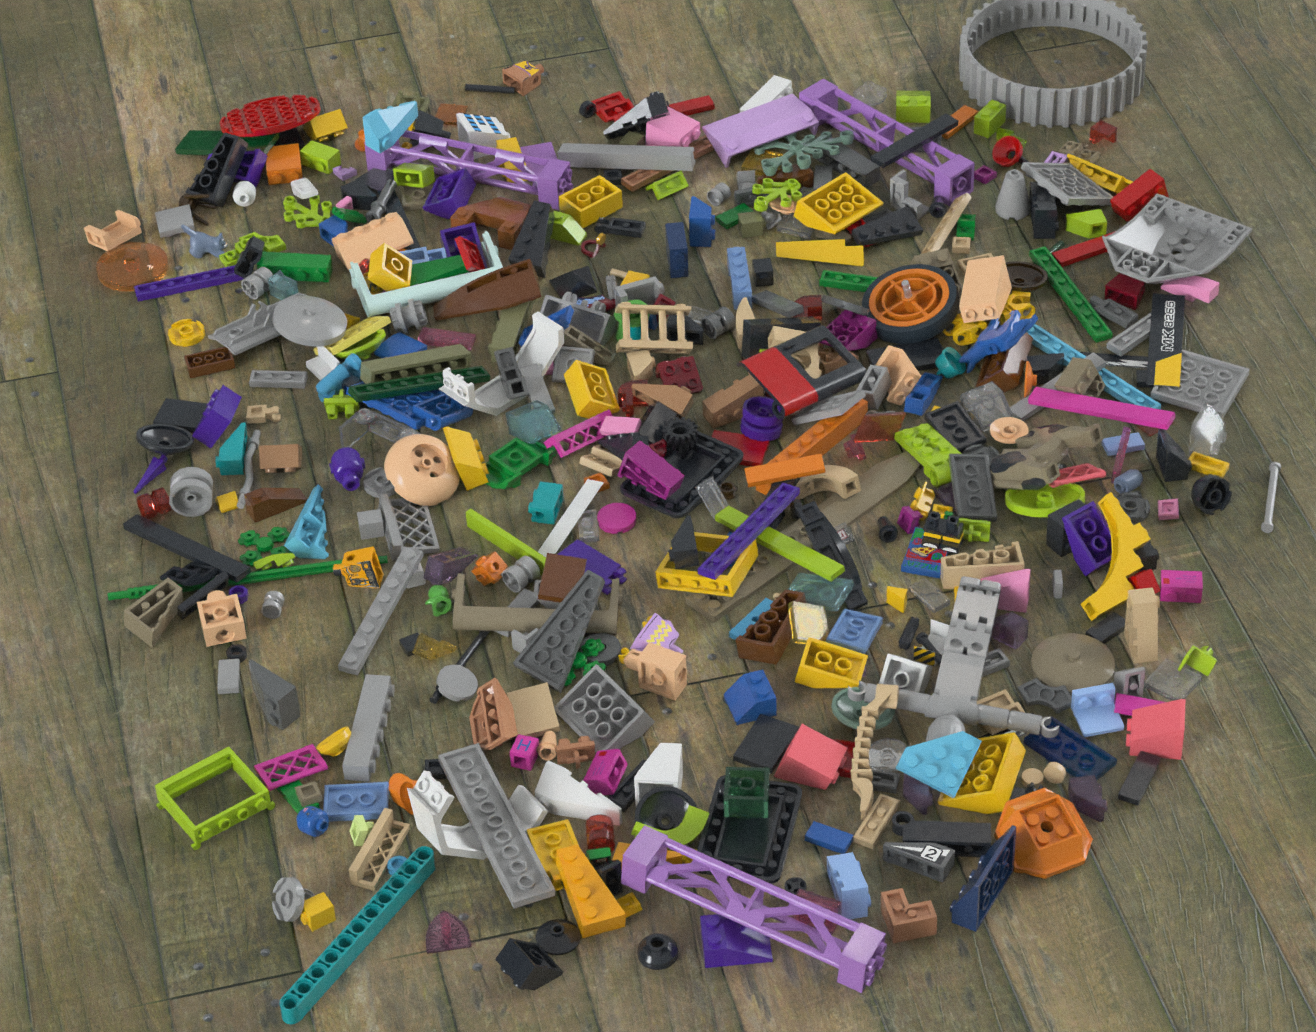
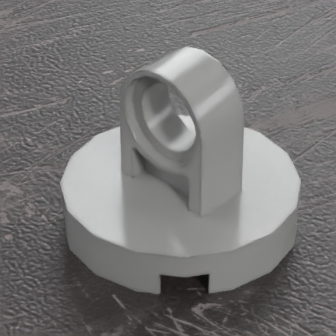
M283 877L277 881L273 889V893H276V901H272L274 914L279 920L286 922L295 921L303 911L304 898L307 900L315 895L312 891L303 888L298 879Z

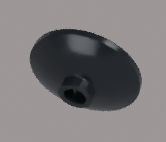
M565 919L547 921L539 927L536 933V943L546 953L551 955L567 954L573 951L581 940L579 928L573 922Z

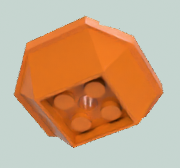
M1046 788L1007 801L994 833L995 839L998 840L1012 825L1016 826L1014 872L1026 873L1043 879L1083 865L1093 840L1073 803Z

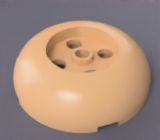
M425 434L405 436L393 444L385 458L384 469L387 480L391 481L395 491L401 497L414 504L423 506L438 505L440 502L450 499L459 485L460 475L454 464L449 446L436 437ZM430 474H435L436 477H430Z

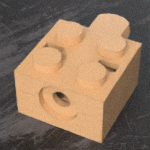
M215 590L207 595V600L197 602L206 647L247 639L237 594L226 596L223 591Z
M649 642L642 652L631 649L624 658L626 667L638 672L639 688L676 701L687 686L686 655Z

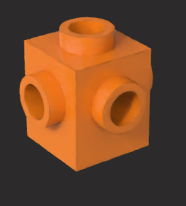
M495 551L487 556L483 555L475 562L476 566L472 573L485 586L489 583L495 584L502 578L500 574L508 566Z

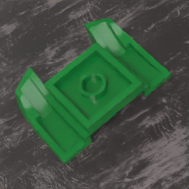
M516 437L489 455V461L486 462L489 474H486L488 483L485 484L495 489L516 488L521 485V476L540 463L549 466L552 463L553 457L556 456L557 450L555 447L547 449L545 445L531 437L524 441Z

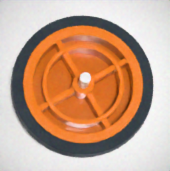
M912 264L892 269L874 280L864 293L862 307L869 309L867 317L876 320L878 338L897 344L916 343L938 335L953 322L959 310V293L954 280L944 270L931 265Z

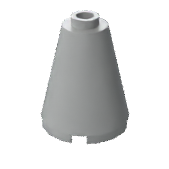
M1012 169L1005 175L995 204V211L1004 219L1009 220V217H1013L1015 220H1020L1029 215L1031 206L1023 173L1017 169Z

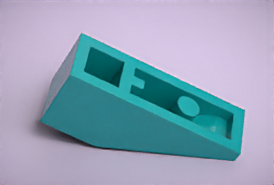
M246 422L241 423L220 447L219 456H216L215 459L216 468L220 469V475H244V457L248 440Z

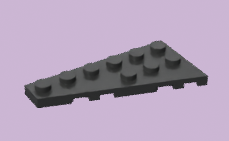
M587 570L513 662L514 666L542 683L547 682L548 687L561 694L605 584L604 579Z

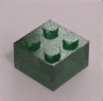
M726 767L724 817L768 818L770 768Z

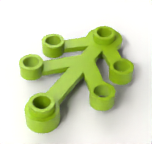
M764 178L762 185H753L752 192L754 194L769 195L766 197L758 196L754 201V209L760 212L767 211L768 203L778 197L781 199L780 205L782 207H790L792 201L797 202L802 198V193L798 191L801 188V184L796 179H788L785 182H773L770 178ZM786 193L791 194V198L787 197Z
M319 195L309 197L311 210L297 203L294 196H287L283 201V206L286 210L284 212V220L287 222L296 220V227L300 229L319 227V223L330 218L332 203L330 201L321 203L322 217L318 214ZM297 210L302 214H294L293 211Z

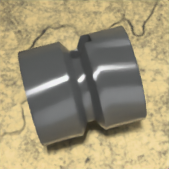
M724 306L701 320V327L710 339L719 337L736 325L735 316L730 309Z

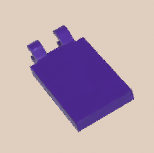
M578 539L558 553V555L587 559L585 572L590 570L604 579L605 584L602 592L606 595L611 593V587H609L612 584L611 578H619V584L627 581V578L623 576L627 572L620 564Z

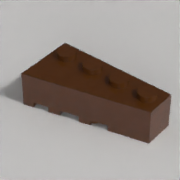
M785 589L770 604V609L762 612L759 615V620L754 625L750 624L743 636L739 635L735 639L739 658L777 665L808 611L805 593Z

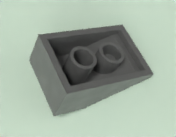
M251 659L249 661L253 691L268 722L272 726H277L284 730L300 717L296 687Z

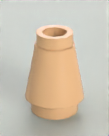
M553 731L544 733L537 748L540 758L546 761H550L557 756V739Z

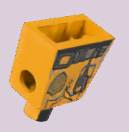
M374 547L348 551L344 553L342 563L334 564L333 566L334 575H344L347 584L351 587L380 588L384 574Z

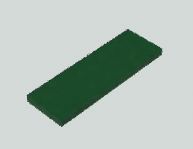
M189 130L175 148V152L179 155H209L213 153V149L224 133L222 131ZM279 133L240 138L248 143L246 151L260 149L267 155L280 136Z

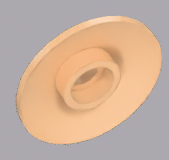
M780 197L769 202V206L784 215L795 213L796 201H792L791 206L787 208L780 205Z
M1014 417L999 418L990 426L991 436L996 441L1005 444H1015L1017 438L1027 435L1029 431L1025 422Z

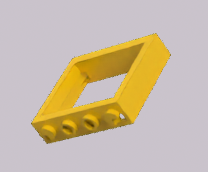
M694 532L697 551L714 552L729 537L726 535ZM756 539L739 555L729 574L720 575L716 580L701 576L696 571L675 569L674 561L670 562L668 552L655 571L658 588L733 597L758 557Z

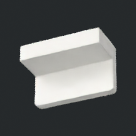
M317 346L318 356L306 361V367L321 381L340 362L324 346Z

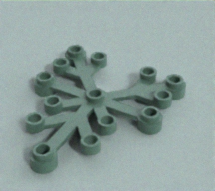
M844 130L840 132V137L828 139L832 137V133L825 131L816 139L814 135L810 134L806 135L803 140H796L795 132L783 137L786 141H789V144L781 143L776 139L755 147L754 151L755 154L760 155L765 153V149L775 147L788 150L781 157L763 159L761 161L765 175L773 176L781 164L783 172L793 171L792 163L788 161L793 155L797 156V165L800 169H808L811 164L810 155L804 153L812 154L815 159L823 157L822 149L828 150L830 155H838L840 153L839 146L830 144L840 142L844 145L852 144L854 132Z

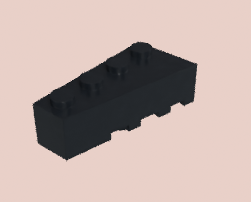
M1030 182L1029 199L1033 239H1055V231H1059L1055 196H1052L1046 188L1039 186L1037 182Z

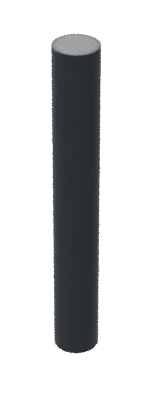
M465 84V91L515 94V87Z

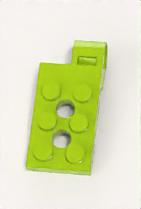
M920 424L916 427L895 432L894 439L924 466V474L930 479L934 487L952 482L948 457L949 454L961 453L930 424Z

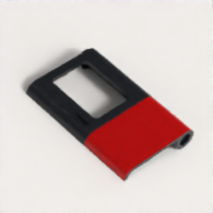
M823 325L736 364L738 367L743 366L774 399L772 411L778 419L786 418L861 383L867 372L866 368ZM826 340L848 364L814 379L791 355ZM777 405L781 407L780 413L777 409Z

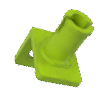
M1193 645L1182 660L1178 671H1181L1187 664L1202 674L1209 676L1217 662V659L1212 657V648L1210 647L1207 651L1209 646H1203L1199 649Z

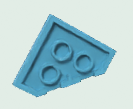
M961 731L906 747L895 769L954 798L982 741Z

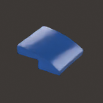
M398 332L382 342L379 348L374 351V355L386 358L427 350L428 345Z

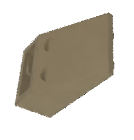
M947 248L913 256L910 265H931L947 272L954 280L959 298H961L963 288Z

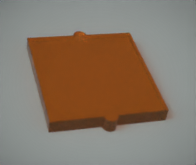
M441 103L435 117L443 120L445 125H457L456 114L466 113L468 106Z

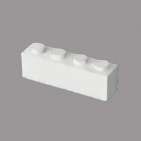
M774 75L739 109L740 113L792 94V81Z

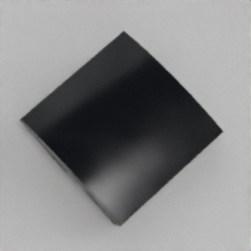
M190 562L183 568L173 566L161 575L160 579L164 581L169 578L176 584L193 586L204 583L219 573L216 567Z

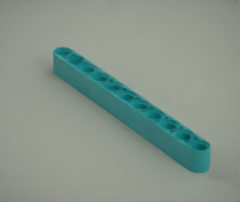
M428 846L418 847L283 995L279 1004L282 1019L286 1024H296L301 1021L435 870L434 851Z

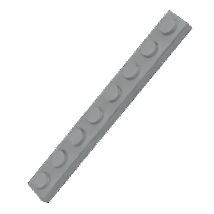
M404 546L339 662V671L354 675L359 674L421 562L423 551Z

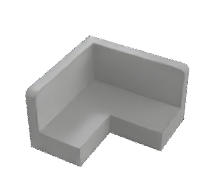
M902 170L890 178V208L897 211L908 206L918 221L929 212V207L908 197L909 182L906 181V171Z

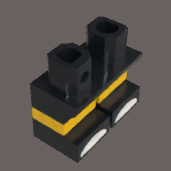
M931 511L923 527L924 536L921 546L938 550L941 546L942 551L958 554L964 541L963 523L959 522L958 516L951 515L947 519H942L939 512Z

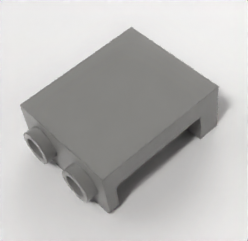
M655 276L614 287L615 307L621 302L630 300H641L647 305H653L658 295L665 292L663 283H660Z

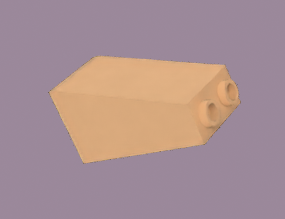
M1004 255L968 260L959 305L964 323L1000 318L1012 289Z

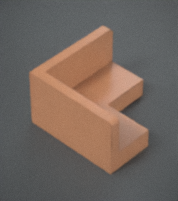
M903 888L881 892V913L893 943L936 935L937 915L931 900L909 904Z

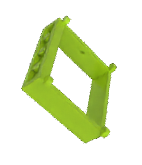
M229 746L155 785L159 801L156 806L160 810L165 808L194 841L191 844L194 850H198L202 842L246 820L250 816L266 808L272 810L275 807V803L270 801L269 790ZM232 768L253 790L255 795L195 826L173 799Z

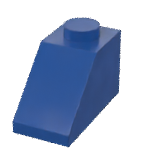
M333 215L319 223L320 238L334 246L332 238L340 233L348 232L346 221Z

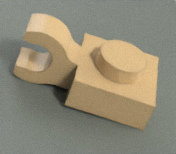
M267 405L248 406L247 424L265 423L266 419L279 422L281 420V414H278L279 407L267 408Z

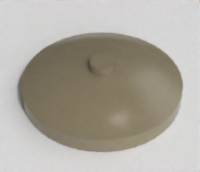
M1065 633L1049 637L1035 648L1031 658V671L1034 679L1037 678L1046 686L1059 687L1065 685L1072 696V690L1111 683L1114 677L1115 660L1109 648L1099 640L1083 634Z

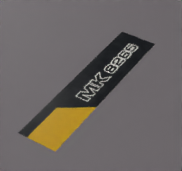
M1153 293L1146 384L1180 387L1185 308L1184 295Z

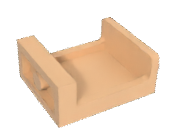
M117 210L115 211L117 216L116 222L103 229L88 225L84 227V231L89 244L109 251L142 233L140 220L136 216Z
M888 345L875 365L888 367L892 384L887 391L889 394L886 398L887 401L902 405L921 378V375L903 349Z

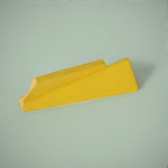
M1069 153L1067 154L1071 165L1097 185L1118 194V192H1121L1133 182L1112 171Z

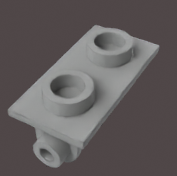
M769 203L767 211L761 212L768 230L782 220L780 212L772 209Z

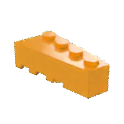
M578 844L557 849L556 865L582 939L625 927L626 913Z

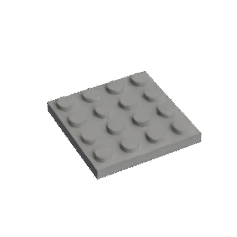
M1023 162L1021 169L1026 172L1028 177L1035 179L1039 186L1049 190L1052 196L1058 197L1061 200L1060 202L1066 206L1111 205L1110 199L1113 196L1070 163Z
M1182 350L1180 387L1155 385L1151 391L1150 398L1223 419L1247 379L1249 369Z

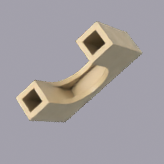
M773 326L768 337V349L805 332ZM819 343L791 355L803 365L805 371L814 379L821 376V370L819 369L820 356H818Z

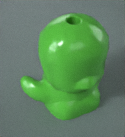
M441 585L432 586L428 592L429 599L425 604L432 605L433 615L439 617L448 611H453V605L447 588Z

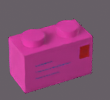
M1161 570L1159 584L1161 590L1160 601L1201 603L1203 591L1202 571Z
M619 749L599 750L583 781L588 784L587 787L595 794L613 795L628 763Z

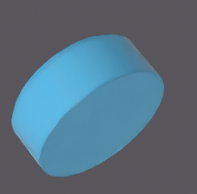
M394 856L389 859L387 863L388 873L392 876L407 858L404 856Z

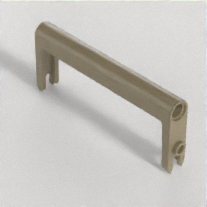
M458 573L456 589H452V601H454L453 630L513 631L515 629L518 632H531L535 628L540 629L556 610L464 606L465 574ZM619 578L612 579L609 610H594L585 634L607 633L617 635L618 606H622L623 594H619Z

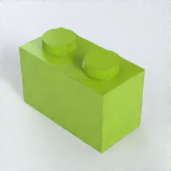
M990 100L974 116V134L989 139L1006 121V104Z
M311 140L300 150L301 165L331 174L333 168L341 165L340 150Z
M403 163L393 168L394 181L399 186L424 188L435 182L433 165Z

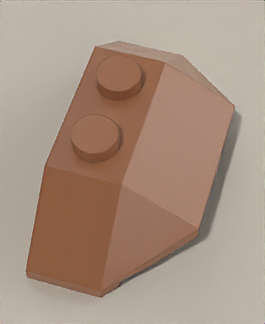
M493 678L478 688V696L469 717L473 743H479L482 750H492L518 735L513 705L498 680Z

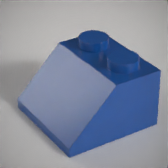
M691 196L689 213L690 247H711L712 240H715V229H712V226H715V215H712V208L697 197Z
M763 670L743 674L724 693V699L736 725L756 721L760 714L769 717L777 715L776 696Z

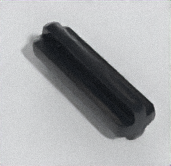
M911 616L908 619L899 639L898 646L900 649H909L919 626V618Z

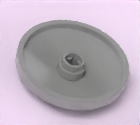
M295 296L281 301L275 307L273 325L283 337L294 343L314 347L327 346L336 343L345 335L347 318L338 306L325 299L313 296Z

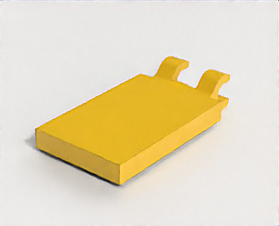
M566 819L526 829L527 837L548 877L551 878L555 891L563 889L562 879L556 865V850L578 844L569 820Z

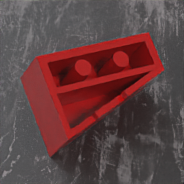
M1149 169L1110 199L1113 212L1128 222L1156 194L1168 198L1169 195L1164 178L1152 169Z

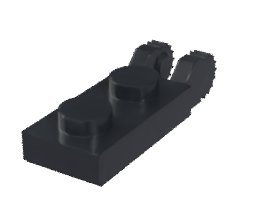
M600 217L594 226V231L599 234L609 233L641 238L646 228V222L614 217Z

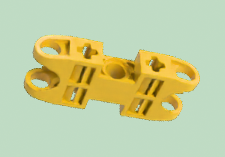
M1010 294L998 321L999 325H1003L1010 318V312L1013 310H1018L1021 313L1020 320L1030 319L1035 314V307L1030 303H1024L1023 298L1018 294ZM1014 299H1019L1018 304L1012 303ZM1027 308H1031L1030 313L1027 316H1024V310ZM958 313L952 322L954 324L953 329L950 331L945 329L942 332L946 336H953V341L960 346L972 344L977 341L979 335L990 324L991 319L964 323L961 313ZM958 336H964V339L958 341Z

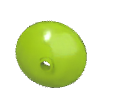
M379 329L337 353L335 356L340 359H346L347 356L354 353L361 360L371 357V353L379 348L385 339L386 333L384 329Z

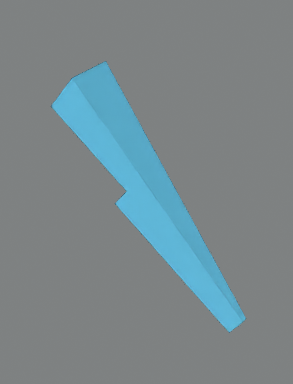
M319 484L313 488L284 544L298 558L326 559L329 556V553L325 550L328 541L324 538L327 529L325 511L322 510L324 499L321 498V492L323 488Z

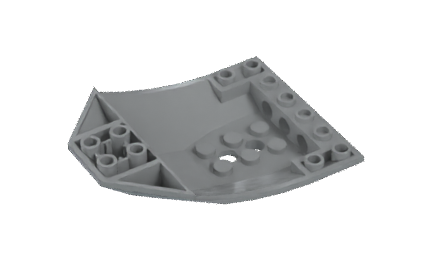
M1156 194L1130 222L1111 235L1102 236L1115 271L1146 283L1159 284L1210 272L1236 250L1252 232V228ZM1173 251L1181 252L1176 255L1172 254Z

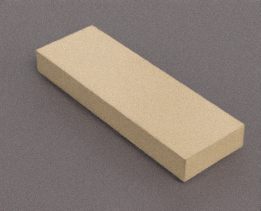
M880 793L853 836V842L873 849L893 815L898 810L900 800Z

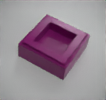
M985 165L974 171V179L983 184H987L997 177V172Z

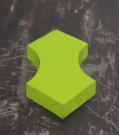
M253 232L239 238V241L254 236L264 241L265 247L263 251L265 252L286 250V244L278 235L262 236Z

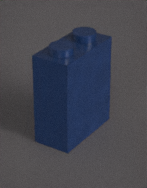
M683 222L665 223L666 253L670 277H689L688 247Z

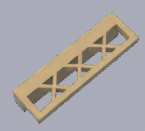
M384 808L349 868L351 885L375 891L388 869L387 863L389 859L396 855L409 832L410 824L394 820L392 809ZM392 828H397V829L402 830V831H401L400 833H398V834H395V835H391V834H390V831L392 830ZM388 843L393 845L391 849L385 851L381 849L382 845ZM382 858L383 864L374 867L373 861ZM371 874L375 876L373 882L363 880L365 876Z

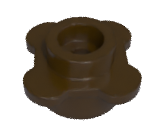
M723 482L719 486V492L716 493V496L732 500L735 498V492L738 491V488L732 482Z

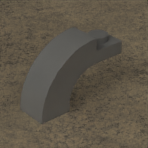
M513 347L494 351L499 376L508 399L512 400L529 395L524 376L522 377L519 371Z

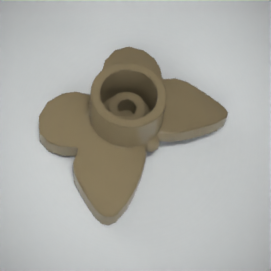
M821 230L815 231L816 237L825 238V240L845 239V243L851 241V235L845 231H840L836 234Z

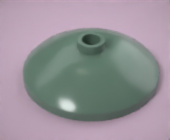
M851 687L853 691L861 692L859 687ZM848 688L834 696L831 708L834 716L841 723L857 730V726L859 727V717L862 716V706H867L869 703H864V700L858 702L849 699ZM887 708L879 716V720H876L875 730L891 723L895 715V709Z

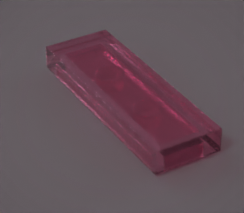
M423 327L418 336V341L426 345L440 347L461 344L471 351L476 341V334Z
M1123 427L1111 483H1114V479L1121 475L1131 432L1130 427Z

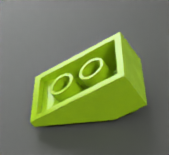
M896 90L897 122L930 123V91Z

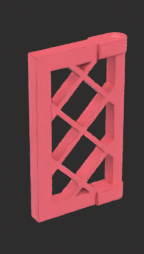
M1089 463L1059 469L1060 476L1050 483L1049 486L1056 488L1080 481L1106 477V472Z

